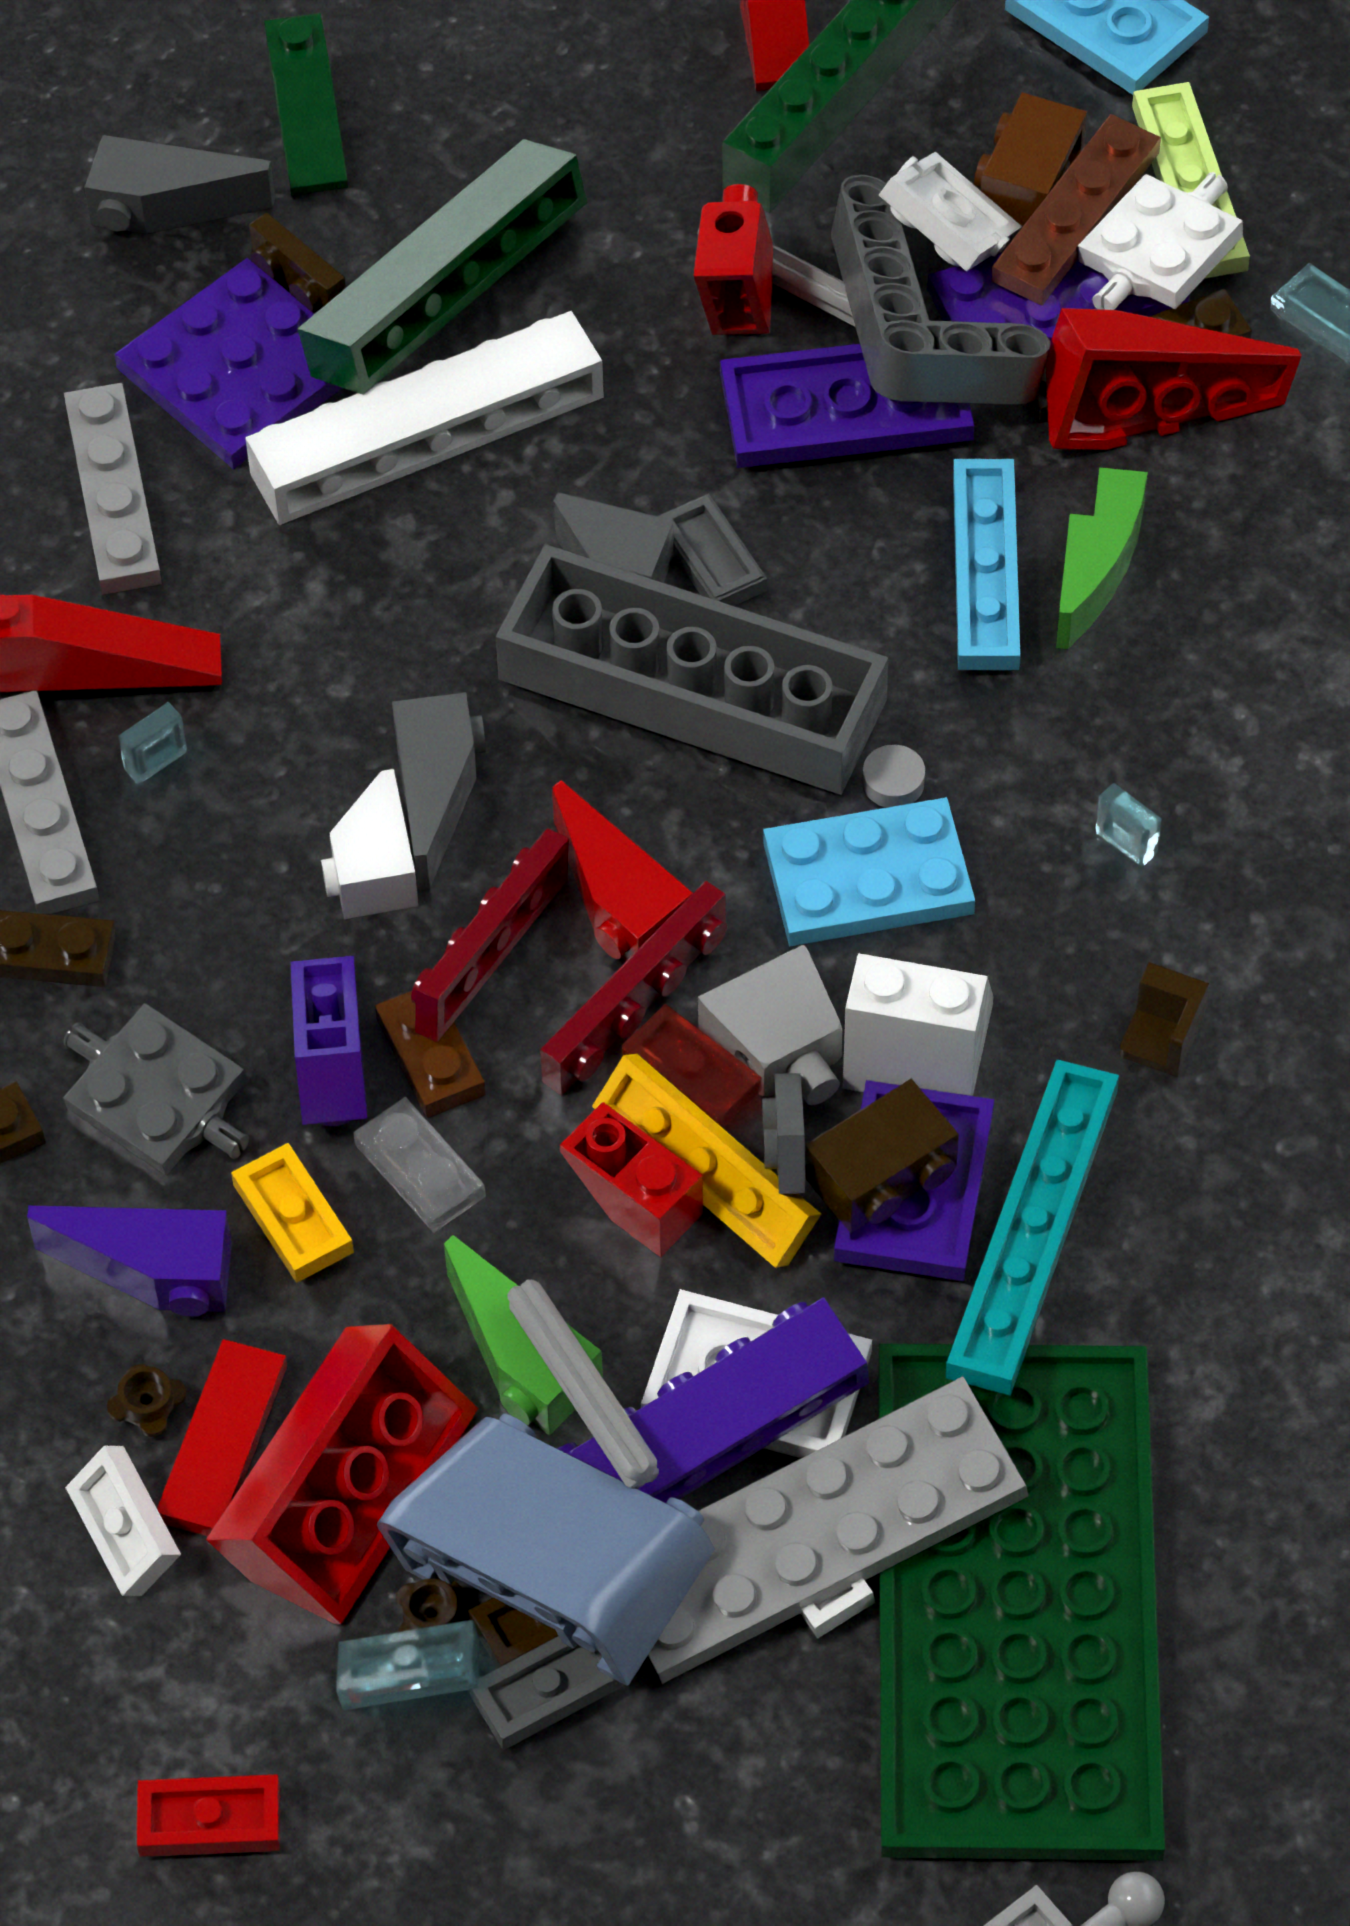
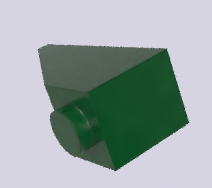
M321 13L264 20L269 68L291 196L348 188Z

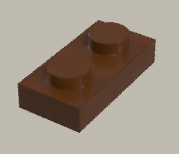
M412 991L375 1005L376 1019L426 1118L486 1095L485 1081L454 1022L441 1039L435 1042L415 1033V1004L411 1001Z

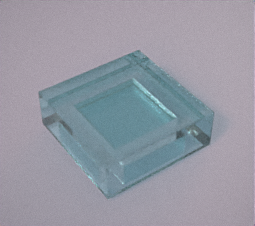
M169 702L119 735L125 771L137 784L144 782L187 751L182 716Z
M1113 783L1099 796L1096 833L1135 863L1144 866L1157 854L1161 818Z

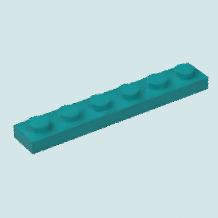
M1056 1060L948 1357L946 1379L955 1381L963 1376L969 1385L1011 1396L1117 1095L1119 1075Z

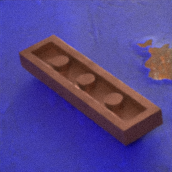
M1110 114L994 263L991 281L1037 304L1043 305L1078 260V245L1133 188L1159 154L1161 137Z

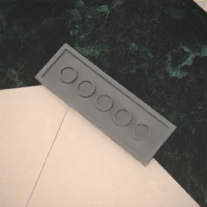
M962 1376L698 1511L704 1518L701 1527L709 1536L715 1550L647 1655L662 1684L802 1613V1608L812 1603L817 1605L851 1588L852 1583L862 1578L866 1580L1028 1497L1026 1484L964 1377Z

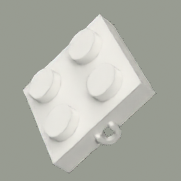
M936 152L919 162L918 159L912 156L899 172L890 178L879 194L891 206L892 214L901 223L911 228H917L935 244L936 252L945 261L955 266H961L965 271H969L990 256L995 257L998 252L1001 253L1022 228L1019 223Z

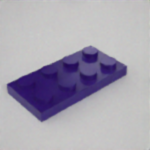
M998 253L995 257L990 256L969 271H965L961 266H955L928 274L927 290L943 321L1025 324L1041 330L1051 342L1061 308L1097 309L1092 301L1093 296L1109 280L1103 273L1080 263L1078 259L1045 303L1040 305L991 281L992 266L1002 254ZM1130 294L1115 310L1149 317L1171 309V307L1151 297ZM1190 294L1180 305L1189 302Z
M860 344L720 360V376L737 468L974 440V421L970 403L897 401L886 398L876 392L870 383Z

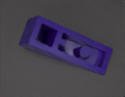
M354 956L292 961L290 963L294 1048L302 1124L320 1123L326 1126H339L351 1120L367 1119Z
M28 1205L27 1218L36 1250L158 1310H171L182 1316H200L207 1311H226L232 1246L226 1210Z

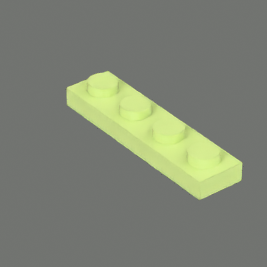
M1189 82L1133 92L1132 108L1139 127L1161 137L1160 152L1151 163L1158 180L1189 193L1193 192L1210 172L1216 173V178L1218 175H1221ZM1226 191L1212 206L1236 217L1228 192ZM1243 237L1205 278L1248 271L1250 255Z

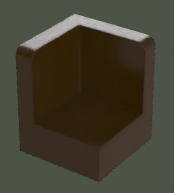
M1148 962L1139 982L1136 1011L1120 1044L1119 1055L1124 1059L1178 1078L1205 1016L1209 983Z

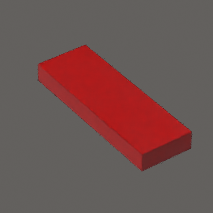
M225 1339L222 1340L157 1507L165 1525L209 1536L244 1482L287 1369L286 1355Z

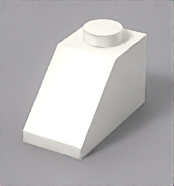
M394 769L384 770L378 774L332 829L330 841L333 858L321 860L327 897L339 895L344 919L418 907L415 869Z

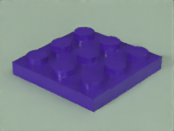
M248 258L115 353L116 367L122 374L232 469H235L248 459L245 437L258 433L269 425L281 424L307 414L342 389V387L313 378L310 375L297 328L311 318L314 313Z

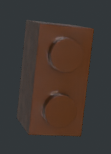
M1022 92L1012 114L1003 112L994 136V145L996 147L992 155L987 153L982 155L976 169L974 185L981 188V191L1017 223L1024 226L1084 149L1087 111Z

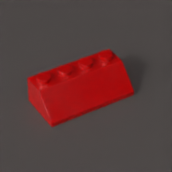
M392 1324L346 1327L206 1541L251 1582L333 1624H342L390 1548L378 1529L377 1522L393 1499L458 1442L479 1408Z

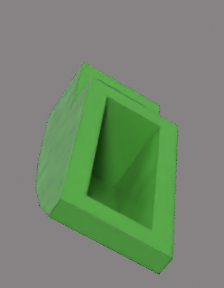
M1099 468L1094 516L1070 514L1056 648L1069 649L1092 626L1112 599L1127 572L1139 538L1148 472Z

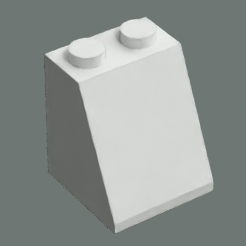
M858 953L845 1007L843 1089L864 1092L866 1080L901 1085L912 1078L919 1088L973 1096L993 1006V993L988 976Z

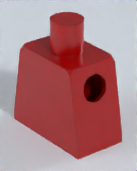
M734 184L723 190L722 202H708L702 207L694 266V280L712 335L770 333L773 241L761 203H758V192L756 189L744 184Z

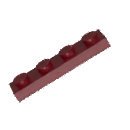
M547 828L531 848L524 847L516 856L510 874L500 887H491L480 903L478 914L466 928L459 927L452 934L445 954L433 969L425 968L420 973L411 994V1001L415 1004V1033L438 1042L567 882L569 837Z
M705 881L540 1049L542 1082L563 1096L577 1080L584 1082L589 1079L600 1066L604 1052L619 1037L626 1039L631 1036L641 1024L646 1009L660 995L666 997L673 993L682 982L687 967L701 953L707 955L720 944L727 931L726 894L708 881Z

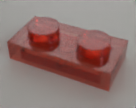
M666 1004L622 1044V1056L638 1054L722 1128L762 1090L761 1076Z

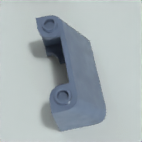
M502 1414L499 1420L491 1417L483 1418L393 1499L377 1522L378 1529L406 1571L421 1579H436L439 1577L450 1585L457 1578L555 1629L561 1641L571 1648L575 1649L578 1644L591 1652L598 1650L602 1655L597 1664L599 1672L626 1686L632 1681L715 1550L709 1536L701 1527L704 1522L703 1516L687 1503L673 1497L664 1503L636 1488L627 1487L624 1482L536 1439L535 1432L529 1426L508 1414Z

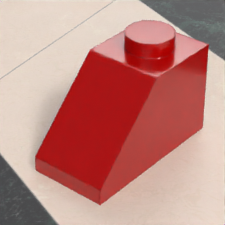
M740 0V9L756 91L770 90L808 48L809 36L805 0Z

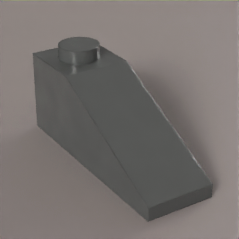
M102 135L84 187L91 225L105 227L113 231L125 230L144 234L272 208L275 202L272 165L269 160Z
M466 692L392 701L395 737L417 891L431 888L477 778L475 753L486 752L482 716L469 715Z

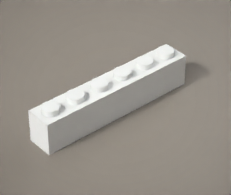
M572 311L551 319H542L528 328L497 340L485 341L476 348L451 358L431 362L422 369L397 379L377 383L364 395L358 393L335 403L323 404L312 412L281 424L269 425L258 433L245 437L250 474L277 523L282 525L604 398L602 359Z

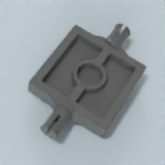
M146 1003L142 1005L118 1034L107 1041L84 1027L80 1022L72 1026L74 1033L70 1030L66 1033L63 1041L64 1045L90 1061L86 1072L63 1097L67 1109L165 1176H167L187 1151L198 1146L204 1140L209 1141L227 1153L232 1159H236L241 1155L239 1148L243 1151L246 1149L249 1143V1136L222 1120L228 1102L247 1081L244 1069Z

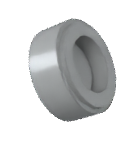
M885 745L871 752L864 762L863 789L870 800L882 807L888 808L914 803L924 790V762L914 750L906 746Z

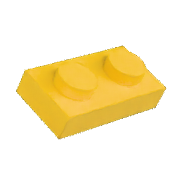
M289 1143L231 1172L233 1186L296 1283L354 1253L351 1237Z

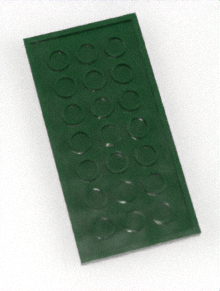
M879 1344V1419L953 1382V1380L946 1379V1363L953 1344ZM1028 1345L1011 1396L968 1384L1026 1484L1028 1497L879 1573L881 1857L1163 1861L1165 1836L1147 1346Z

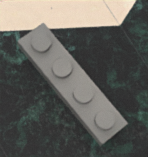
M117 383L65 392L66 409L102 595L162 584L123 384Z
M37 690L1 699L0 788L37 913L52 914L100 901L95 879Z

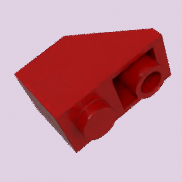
M604 1102L560 1144L561 1154L610 1220L660 1258L703 1215V1175Z

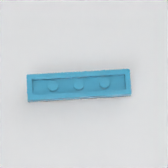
M954 459L953 493L958 670H1019L1020 628L1014 459Z

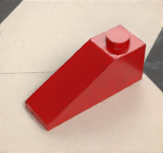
M560 780L552 787L554 824L558 833L569 837L568 862L594 929L595 938L609 956L614 959L622 957L627 961L693 892Z

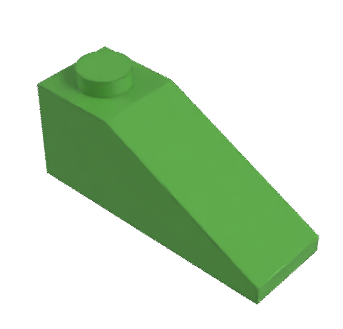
M452 1235L444 1243L447 1276L500 1395V1401L511 1416L519 1419L526 1425L533 1422L550 1436L576 1409L509 1309L510 1301L507 1298V1294L513 1286L518 1285ZM568 1325L603 1378L602 1351Z

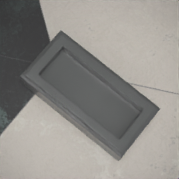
M709 493L657 516L673 520L674 557L701 596L735 606L767 591L766 576Z

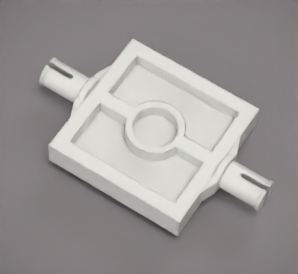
M1210 172L1193 192L1187 193L1145 174L1078 245L1079 262L1103 273L1109 280L1093 296L1094 306L1097 309L1115 310L1128 295L1134 294L1151 297L1176 309L1243 237V220L1212 206L1228 189L1225 179L1221 175H1218L1216 178V173Z

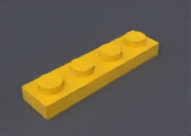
M638 1054L623 1055L592 1107L596 1109L604 1102L702 1174L703 1205L775 1268L789 1265L821 1216V1213L798 1193L779 1194L778 1176L772 1170L765 1169L764 1163Z

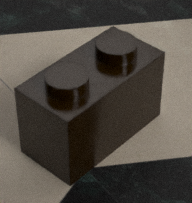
M911 1078L805 1145V1179L847 1230L853 1233L869 1222L871 1224H878L885 1221L897 1211L903 1200L922 1188L924 1190H932L943 1184L951 1176L955 1167H957L959 1133Z

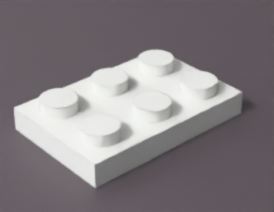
M680 1289L641 1401V1408L657 1399L659 1389L672 1378L685 1372H691L695 1376L716 1363V1355L731 1342L743 1337H748L752 1341L772 1329V1323L778 1315ZM849 1334L868 1365L872 1352V1340ZM859 1390L764 1448L803 1458L845 1437Z

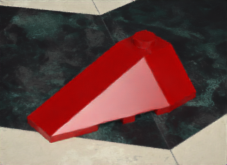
M1061 308L1046 362L1049 442L1053 449L1108 450L1127 445L1126 437L1157 429L1160 436L1179 432V423L1211 415L1216 421H1222L1284 405L1302 355L1297 348L1119 310Z
M0 595V692L222 685L220 634L37 595Z

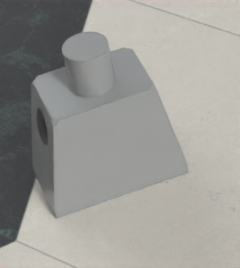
M804 944L698 996V1028L700 1033L759 1095L769 1097L774 1095L775 1074L801 1073L802 1097L809 1105H817L826 1101L838 1090L840 1082L829 1066L837 1063L842 1057L843 1030L811 955Z

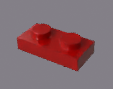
M278 1774L138 1780L137 1850L139 1857L280 1851V1782Z

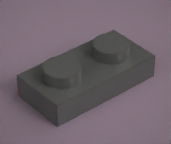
M801 1073L775 1074V1098L762 1099L765 1169H778L779 1194L805 1193V1135Z
M558 1636L469 1683V1692L504 1751L620 1689L624 1684L599 1672L597 1664L602 1655L598 1650L591 1652L578 1644L573 1649L564 1644Z

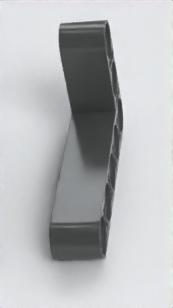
M853 175L846 178L841 183L831 238L845 284L870 383L874 390L886 398L897 401L1026 404L1035 400L1039 393L1050 350V340L1047 335L1041 330L1025 324L929 321L902 224L892 214L891 206L879 196L886 183L881 179L868 175Z

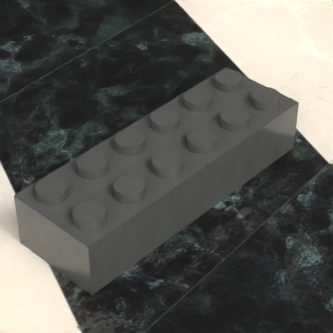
M544 544L496 635L499 680L842 795L887 701L888 657L547 544Z

